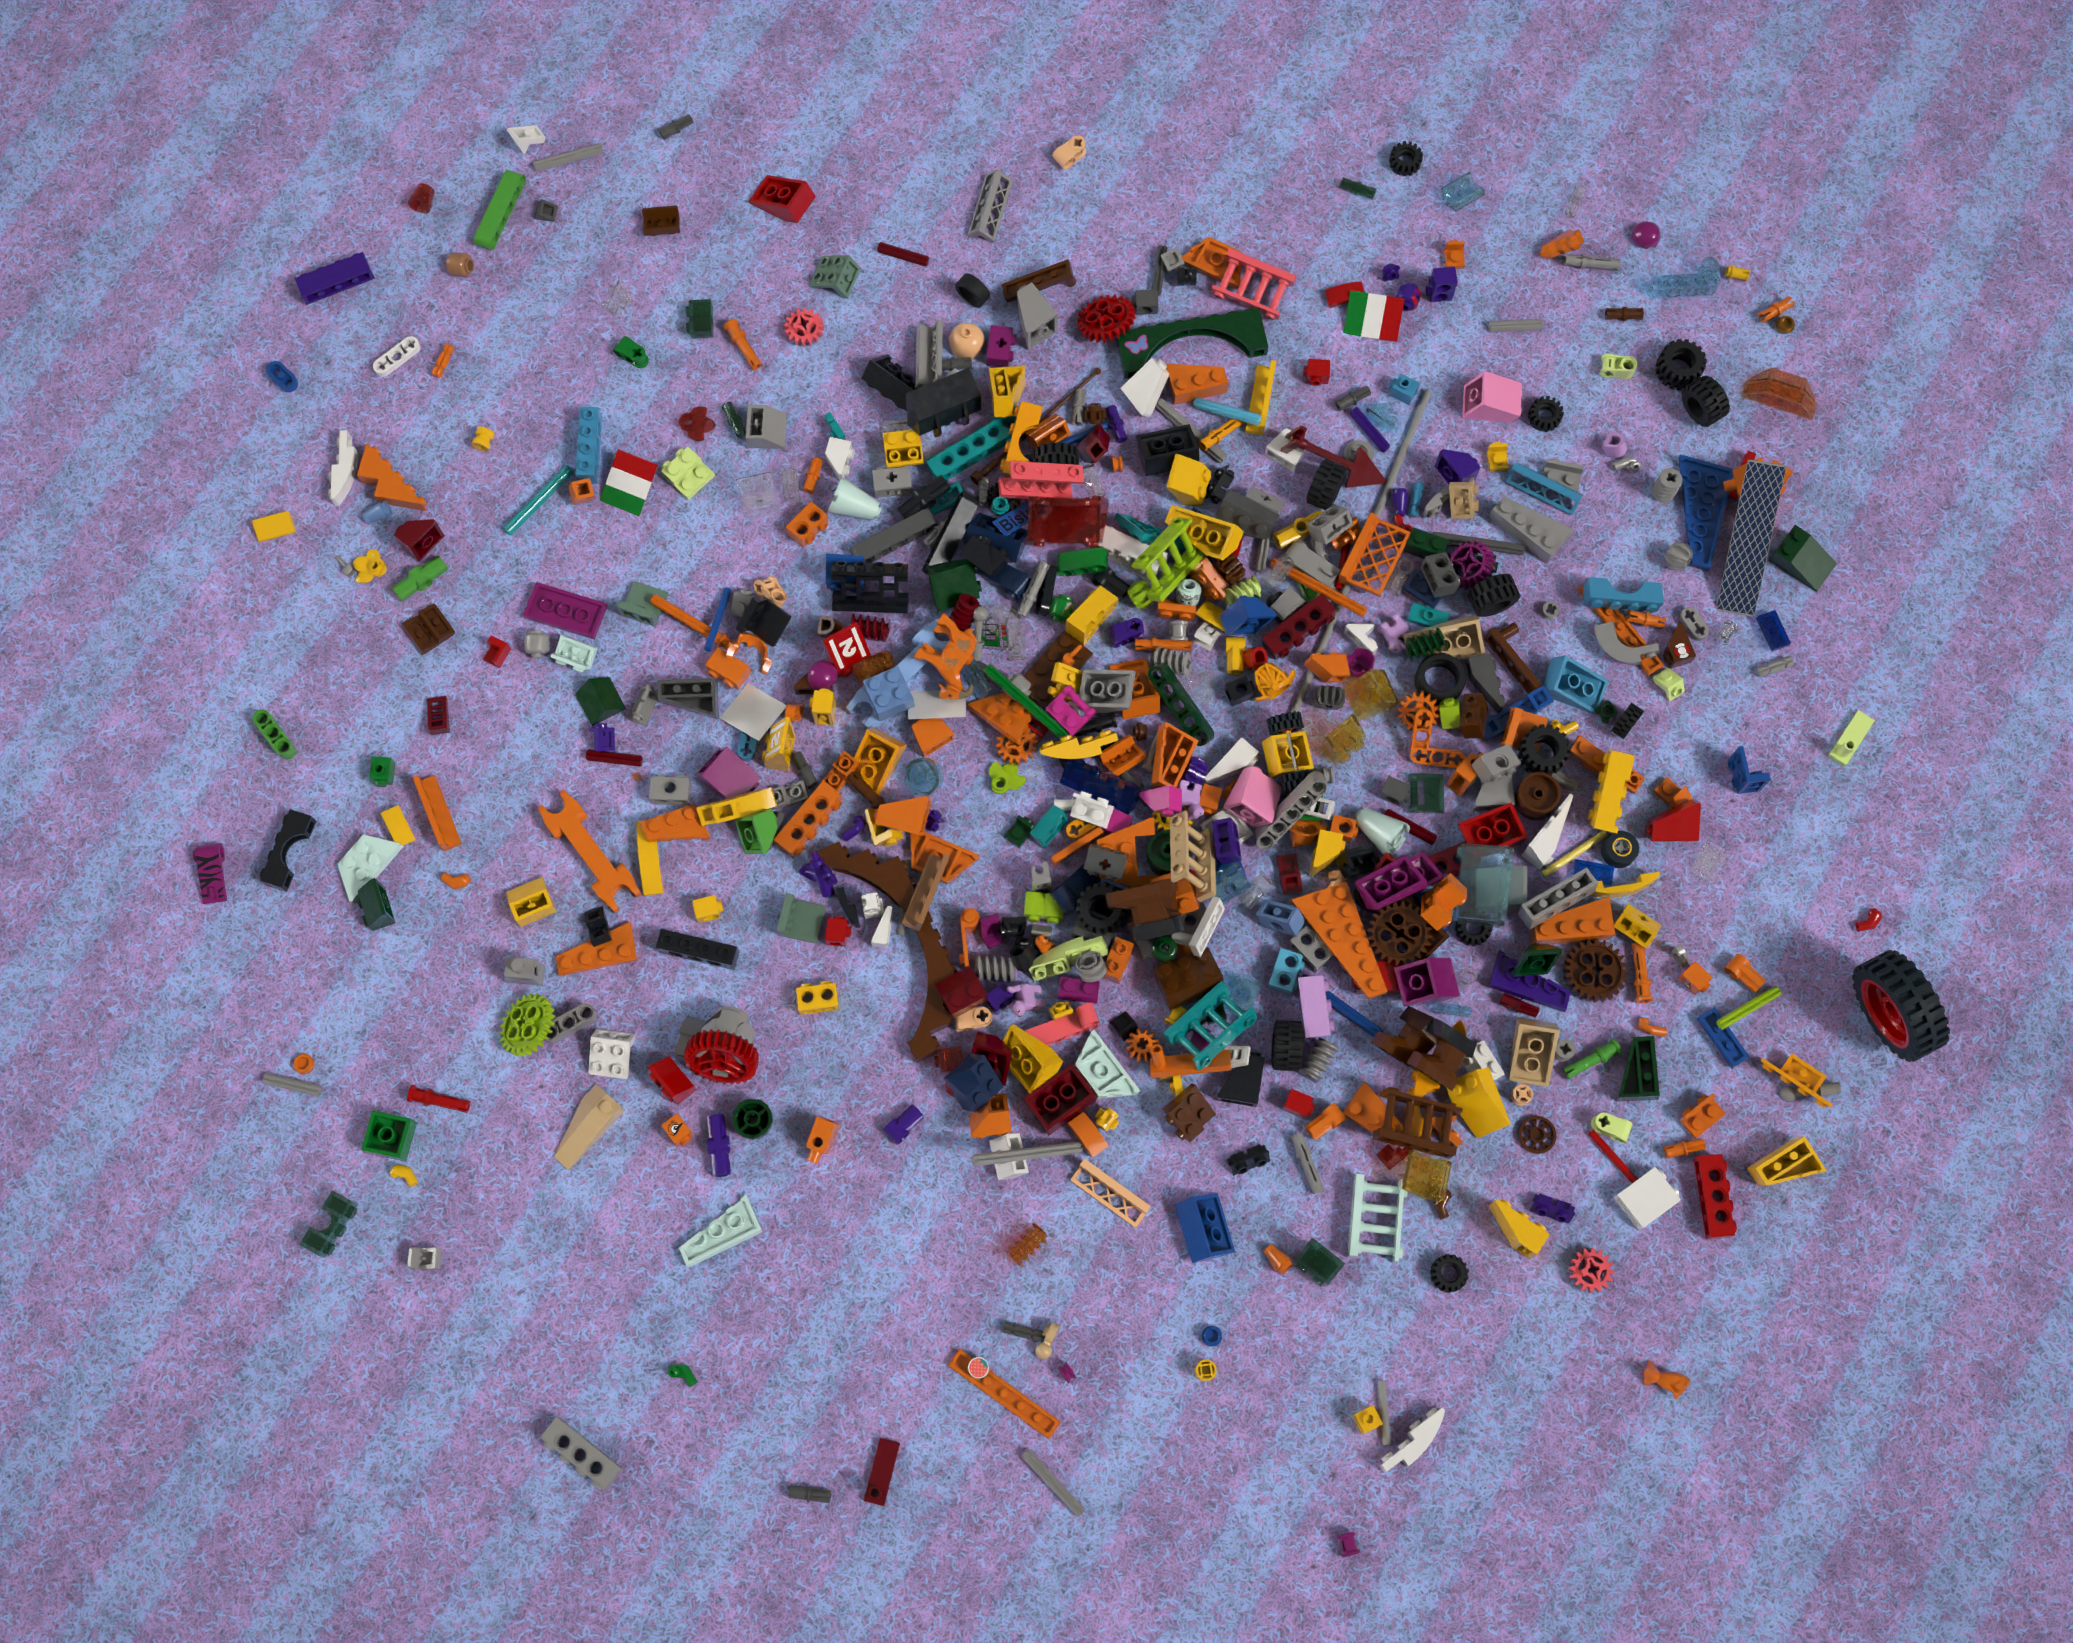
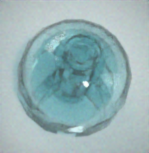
M918 758L907 765L905 783L913 794L920 795L921 797L929 796L941 788L944 772L938 762L931 758Z

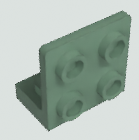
M849 255L822 256L811 280L810 287L833 288L842 298H848L861 267Z
M634 581L626 601L619 600L617 609L621 616L656 627L662 610L652 605L650 600L654 594L667 600L669 593Z
M786 893L777 926L778 935L816 944L826 906L797 900L794 894Z

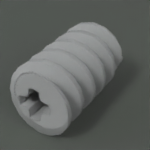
M1666 468L1661 471L1652 487V493L1657 501L1665 504L1674 498L1682 484L1681 473L1674 468Z
M1158 646L1149 659L1150 668L1159 663H1165L1174 674L1188 676L1191 671L1192 662L1189 652H1185L1184 656L1180 650L1176 654L1174 649L1169 653V649L1164 648L1162 652V648Z
M978 955L975 960L974 973L978 974L980 980H983L986 975L987 980L990 981L994 975L996 981L1002 976L1003 981L1006 982L1008 976H1010L1011 982H1014L1015 964L1011 957L1005 962L1004 956H1001L1000 961L997 962L996 956H993L992 960L989 961L988 955H986L982 961L980 955Z
M1323 1038L1315 1040V1047L1310 1049L1312 1054H1307V1060L1303 1061V1067L1299 1070L1302 1076L1316 1083V1078L1323 1079L1320 1071L1327 1072L1324 1064L1331 1065L1327 1058H1335L1331 1051L1338 1052L1339 1050L1335 1045Z

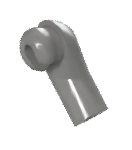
M1625 457L1611 463L1614 471L1624 468L1636 472L1641 468L1640 462L1631 457Z

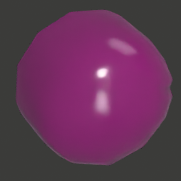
M1645 221L1639 223L1632 232L1633 242L1644 249L1652 246L1656 247L1661 238L1659 227L1653 222Z
M1356 648L1351 655L1347 656L1350 675L1355 678H1362L1368 676L1373 671L1375 657L1371 651L1364 648Z
M819 660L809 669L808 683L816 690L829 689L830 686L835 684L838 671L829 661Z

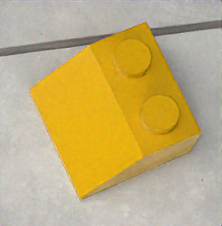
M1175 454L1166 488L1182 505H1202L1206 497L1208 483L1211 479V471L1199 461Z
M1320 829L1315 841L1309 876L1313 877L1335 863V859L1345 848L1346 841H1343V834Z

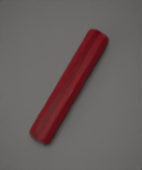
M883 242L878 244V253L922 266H927L929 263V256Z
M590 749L586 751V759L588 761L638 767L642 766L643 763L641 755L594 751Z
M1391 809L1386 810L1384 815L1407 823L1410 826L1409 833L1431 845L1435 843L1437 839L1435 833Z

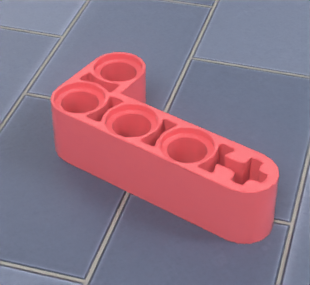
M1086 1003L1077 1007L1073 1014L1025 1030V1032L1050 1046L1052 1042L1055 1044L1071 1038V1035L1074 1037L1087 1032L1089 1028L1091 1030L1099 1026V1019L1093 1004Z

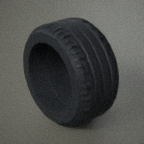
M1435 653L1421 661L1415 673L1414 684L1419 695L1421 691H1424V696L1430 693L1431 700L1437 699L1434 705H1439L1446 698L1457 699L1461 695L1466 685V671L1462 663L1452 655ZM1432 667L1446 668L1454 675L1456 685L1448 691L1435 690L1427 683L1425 672Z

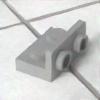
M1547 459L1543 468V475L1578 492L1584 466L1574 462L1566 463L1558 459Z

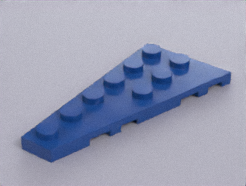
M1680 454L1678 459L1682 476L1681 487L1687 542L1693 551L1690 566L1709 571L1729 492L1724 490L1723 481L1733 478V469Z

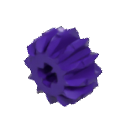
M1191 756L1180 781H1189V786H1187L1189 789L1193 788L1195 783L1201 785L1207 775V763L1199 757Z

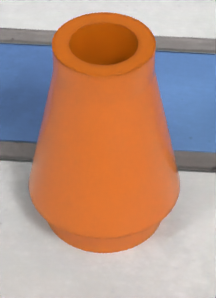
M1270 1244L1263 1251L1275 1271L1281 1275L1292 1267L1291 1258L1273 1244Z

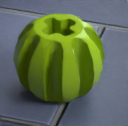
M1144 580L1134 582L1127 591L1132 603L1138 609H1144L1153 603L1146 596L1151 587Z

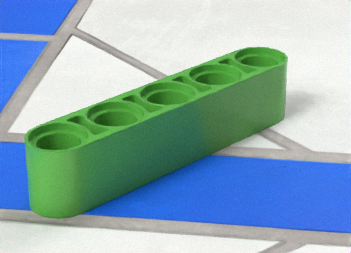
M510 170L505 171L474 236L475 245L489 250L495 249L494 245L497 244L509 219L508 215H511L516 204L515 200H518L523 189L522 186L525 185V175Z

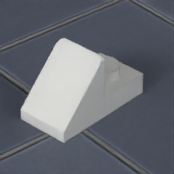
M537 125L507 129L523 154H526L530 144L544 143L546 139Z
M1205 621L1197 629L1194 635L1196 638L1194 643L1211 651L1222 630Z
M1347 624L1344 634L1359 648L1367 649L1373 655L1376 654L1378 649L1376 642L1372 638L1367 637L1373 631L1375 625Z

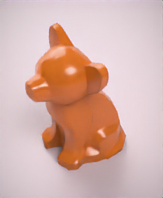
M1649 1360L1647 1362L1648 1367L1644 1370L1643 1376L1645 1379L1643 1383L1647 1386L1657 1383L1661 1388L1672 1392L1677 1400L1688 1387L1690 1378L1678 1372H1660L1655 1364Z

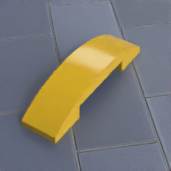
M637 821L638 857L644 896L663 894L658 842H647L640 827V823L643 821Z
M1660 872L1641 874L1636 879L1637 883L1604 888L1603 882L1597 881L1598 885L1595 892L1589 896L1618 898L1635 894L1650 886L1660 876Z

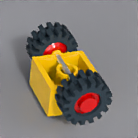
M1299 711L1281 713L1280 715L1268 718L1267 725L1270 737L1262 741L1269 777H1280L1282 792L1285 794L1291 793L1311 772H1314L1312 770L1314 766L1306 731L1297 732L1304 728L1301 712Z

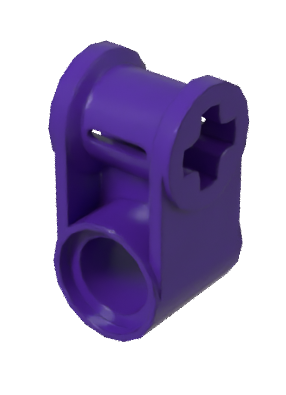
M1132 618L1108 627L1107 632L1113 647L1124 646L1135 641V638L1141 639L1144 636L1142 620Z

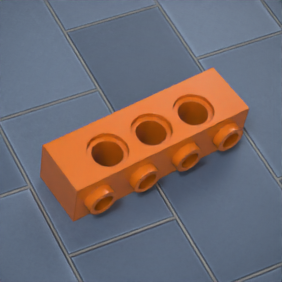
M822 781L773 839L775 845L792 858L795 855L799 856L805 849L804 845L808 840L812 841L817 835L816 830L829 821V815L832 811L836 812L842 805L841 794ZM820 803H825L827 805L826 808L822 810L817 809V806ZM807 818L814 819L812 824L804 823ZM800 832L802 836L799 839L792 838L793 834Z

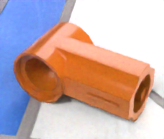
M1736 954L1724 967V971L1727 974H1731V978L1739 980L1755 993L1765 983L1766 979L1750 966L1751 964L1746 957Z
M1334 1102L1323 1110L1321 1115L1307 1124L1305 1129L1315 1141L1330 1129H1335L1339 1124H1342L1347 1118Z

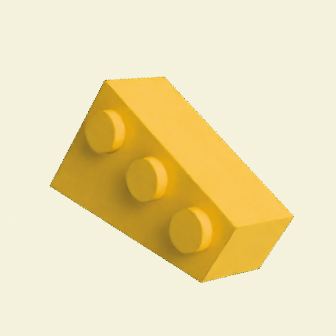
M1025 366L989 368V388L994 417L1005 418L1013 416L1015 407L1026 384Z
M1101 585L1096 590L1093 589L1088 598L1066 620V632L1082 645H1085L1116 608L1118 597Z
M1805 1136L1792 1138L1747 1168L1757 1186H1768L1812 1174L1827 1172Z

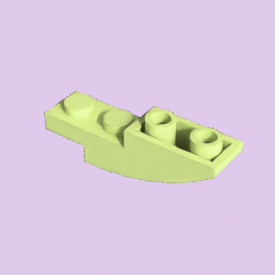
M1081 936L1062 943L1037 957L1029 971L1034 981L1072 971V965H1075L1076 960L1086 952L1096 951L1103 957L1109 955V950L1102 936L1085 940Z

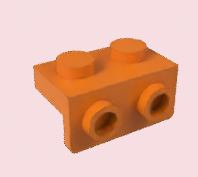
M1170 599L1158 602L1157 617L1182 621H1194L1196 605L1179 604L1177 600Z
M1131 734L1109 746L1099 755L1104 768L1114 778L1147 758L1145 753L1135 744Z

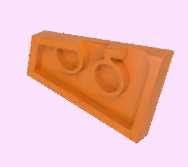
M695 804L640 823L647 842L672 841L675 839L688 841L701 838L702 840H707L710 838L705 825H701Z
M1364 1081L1343 1111V1114L1346 1118L1373 1133V1131L1383 1126L1386 1105ZM1393 1114L1391 1128H1393V1131L1400 1133L1403 1125Z

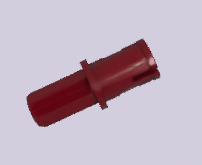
M1503 993L1499 1005L1515 1010V1013L1519 1011L1534 1018L1538 1016L1540 1010L1539 1007L1522 1001L1523 998L1518 999Z

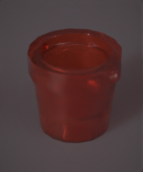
M424 183L418 184L408 200L410 208L416 212L429 213L432 208L434 189Z

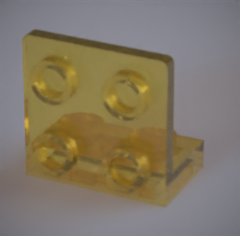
M1410 1150L1406 1161L1405 1175L1402 1180V1189L1424 1200L1444 1202L1452 1162L1449 1160L1431 1159L1415 1150Z

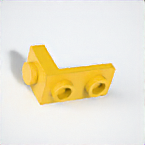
M866 809V821L869 824L871 839L874 845L890 847L896 845L897 841L904 838L900 830L890 829L885 832L884 826L875 824L873 819L876 809Z

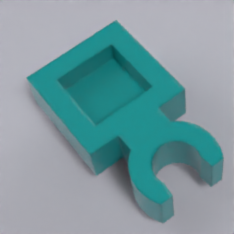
M831 412L825 414V422L831 429L829 432L830 436L846 440L844 432L837 421H835Z

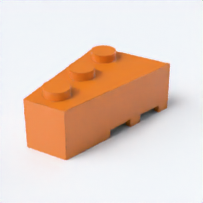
M1165 363L1167 365L1166 370L1169 372L1167 383L1174 405L1194 401L1197 397L1207 398L1227 393L1229 383L1224 367Z
M1167 722L1159 725L1151 786L1155 788L1167 785L1177 787L1199 740Z

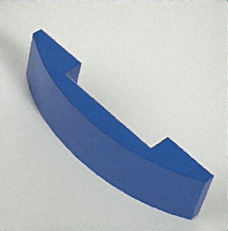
M1543 685L1527 694V697L1497 715L1487 718L1484 732L1486 740L1489 741L1504 733L1511 707L1537 714L1553 703L1554 700Z

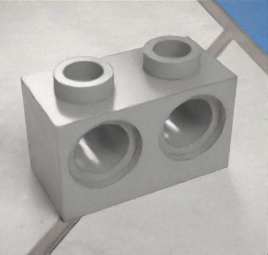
M1333 504L1307 523L1312 540L1325 545L1353 525L1349 510Z
M1308 925L1298 933L1297 937L1294 936L1288 944L1296 953L1303 955L1302 960L1315 973L1333 958V955L1316 935L1314 929H1310ZM1307 937L1311 943L1305 945L1301 942V938ZM1320 951L1324 954V958L1318 959L1314 953Z

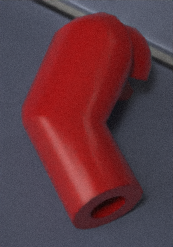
M1402 515L1393 517L1395 526L1412 533L1413 527L1409 524H1404Z

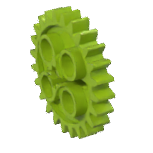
M529 993L528 996L523 995L522 1000L517 998V1004H511L512 1009L510 1011L506 1010L507 1017H502V1020L505 1022L499 1026L503 1028L499 1032V1035L503 1036L500 1039V1042L503 1043L502 1047L517 1057L519 1055L525 1057L526 1054L530 1056L532 1050L537 1052L539 1045L544 1046L542 1041L549 1039L546 1035L553 1032L550 1030V1026L555 1025L551 1021L556 1017L552 1014L555 1009L551 1007L552 1003L547 998L537 993L535 995Z

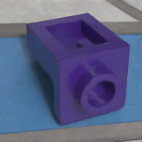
M596 723V727H589V731L594 732V751H615L614 727H607V723Z

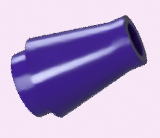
M1405 488L1393 489L1392 494H1390L1395 516H1406L1409 494Z

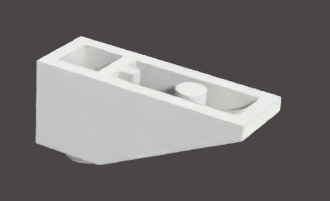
M1241 737L1205 776L1203 784H1213L1241 773L1244 768L1255 766L1259 761L1257 759L1259 751Z

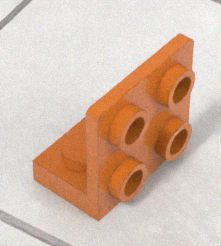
M1204 557L1189 573L1190 579L1199 583L1202 594L1206 599L1211 601L1224 599L1227 596L1224 590L1229 585L1207 557Z
M1511 707L1500 744H1509L1511 748L1518 749L1525 734L1534 726L1538 728L1540 724H1544L1546 727L1548 718L1523 711L1520 708ZM1541 743L1534 744V749L1537 754L1539 752Z

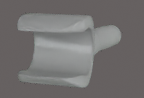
M339 555L336 556L335 559L344 567L341 572L351 578L355 573V569Z

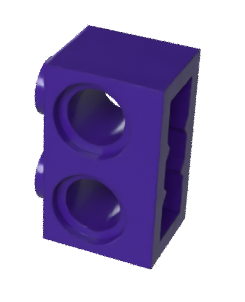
M1455 267L1433 268L1432 274L1428 279L1429 284L1426 285V295L1430 296V302L1451 301L1458 284Z
M1231 817L1212 821L1217 859L1223 865L1242 861L1237 824Z

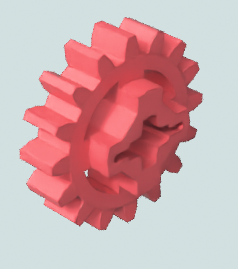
M804 307L803 311L800 312L797 308L796 314L790 312L791 318L786 317V323L784 324L786 336H789L790 342L795 340V345L802 343V346L805 347L806 343H809L812 346L813 340L818 342V336H823V319L820 318L818 312L814 314L813 309H810L808 312L806 307Z
M1585 1248L1582 1249V1254L1579 1252L1575 1254L1577 1259L1570 1260L1574 1266L1568 1268V1270L1573 1271V1274L1569 1277L1570 1279H1576L1574 1286L1580 1284L1581 1291L1588 1288V1293H1593L1595 1288L1598 1293L1601 1292V1287L1604 1289L1608 1288L1606 1282L1613 1281L1609 1276L1615 1273V1271L1610 1270V1267L1614 1264L1613 1262H1607L1609 1255L1603 1257L1602 1250L1595 1253V1249L1590 1248L1588 1253ZM1593 1258L1598 1259L1601 1263L1594 1261ZM1582 1261L1583 1267L1579 1270V1264ZM1595 1268L1596 1272L1589 1273L1588 1269ZM1604 1271V1277L1601 1280L1600 1275ZM1584 1277L1588 1279L1590 1284L1585 1282L1582 1278Z

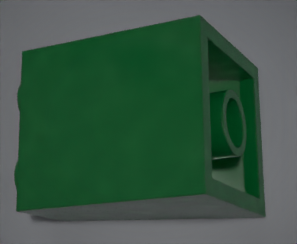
M961 559L927 566L933 601L937 612L954 607L961 594H969L976 599L980 598L979 592H982L980 580L977 581L975 575L979 573L978 567L969 560Z

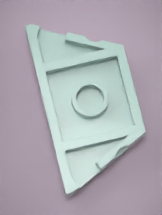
M364 834L338 863L350 902L355 903L359 897L358 890L369 880L380 875L404 847L402 844Z
M1093 1030L1074 1064L1076 1070L1096 1094V1099L1137 1095L1140 1092L1139 1088L1096 1031Z

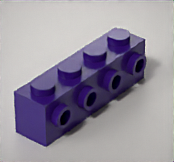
M361 252L343 260H337L325 267H319L312 272L301 274L294 279L303 300L308 305L373 280L375 277L364 253Z

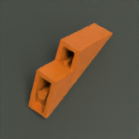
M366 444L357 476L361 483L377 485L374 493L377 502L386 501L392 506L427 511L425 508L427 502L421 496L417 497L414 494L416 492L409 483L405 484L403 482V476L398 471L394 472L391 469L393 467L386 458L382 459L380 457L381 453L375 446L371 447L369 444Z

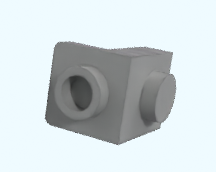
M744 588L734 592L730 615L742 617L751 599L756 597V594Z
M410 1247L407 1267L417 1270L440 1269L442 1248Z

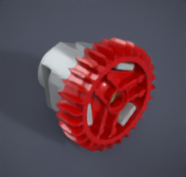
M732 1006L718 1008L715 1015L705 1022L701 1032H697L696 1035L694 1034L689 1038L684 1052L686 1066L690 1067L691 1071H695L696 1075H701L702 1079H709V1082L713 1080L716 1083L723 1082L724 1085L726 1083L733 1085L734 1082L740 1084L741 1081L745 1083L747 1080H750L756 1073L759 1053L757 1048L753 1046L756 1031L749 1024L747 1013Z

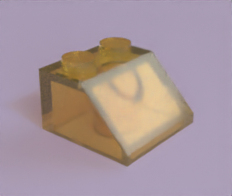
M1371 669L1343 687L1358 721L1386 712L1399 704L1385 670Z
M1351 714L1324 738L1321 751L1336 766L1340 762L1342 764L1346 763L1354 750L1358 752L1365 745L1366 734L1354 714Z

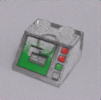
M980 604L987 611V617L982 625L981 639L985 641L982 649L1012 650L1021 615L1012 606Z

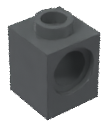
M1157 289L1136 290L1135 297H1132V305L1134 309L1136 308V315L1158 314Z
M1388 776L1379 798L1400 807L1402 802L1407 803L1411 794L1408 791L1410 784Z

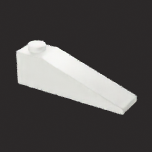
M1571 793L1521 855L1539 870L1543 866L1548 867L1554 859L1551 855L1556 850L1574 796Z

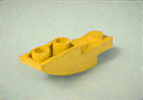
M1108 729L1100 732V736L1094 738L1092 735L1081 739L1082 742L1078 743L1077 737H1072L1070 734L1061 737V741L1043 743V747H1040L1039 750L1041 754L1061 759L1087 758L1102 754L1100 746L1118 741V737L1115 731L1111 732Z
M772 787L736 795L733 798L700 805L696 809L701 825L704 826L754 814L775 807L777 803Z

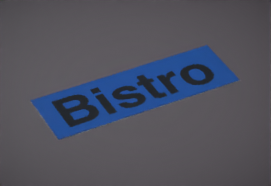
M1031 499L994 520L993 523L1007 536L1047 512L1036 499Z

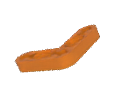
M1428 708L1418 709L1414 717L1409 751L1411 760L1417 764L1458 768L1466 759L1464 753L1458 749L1429 746L1433 715ZM1423 712H1426V715L1429 716L1424 722V725L1428 726V728L1421 726L1422 720L1419 718V715H1423ZM1419 731H1425L1427 734L1426 738L1422 741L1416 739V733ZM1418 750H1421L1422 754H1427V750H1429V761L1426 760V756H1420L1419 759H1416V756L1413 754L1417 753ZM1435 752H1441L1443 758L1441 761L1436 762L1432 759V755ZM1446 753H1449V757L1453 758L1456 757V754H1459L1462 760H1458V763H1455L1453 759H1448V763H1445L1447 759Z

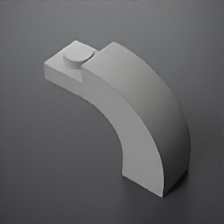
M1614 622L1594 626L1600 646L1607 655L1617 662L1627 665H1642L1641 657L1645 656V659L1654 658L1657 653H1660L1658 643L1635 648L1623 645L1617 638Z

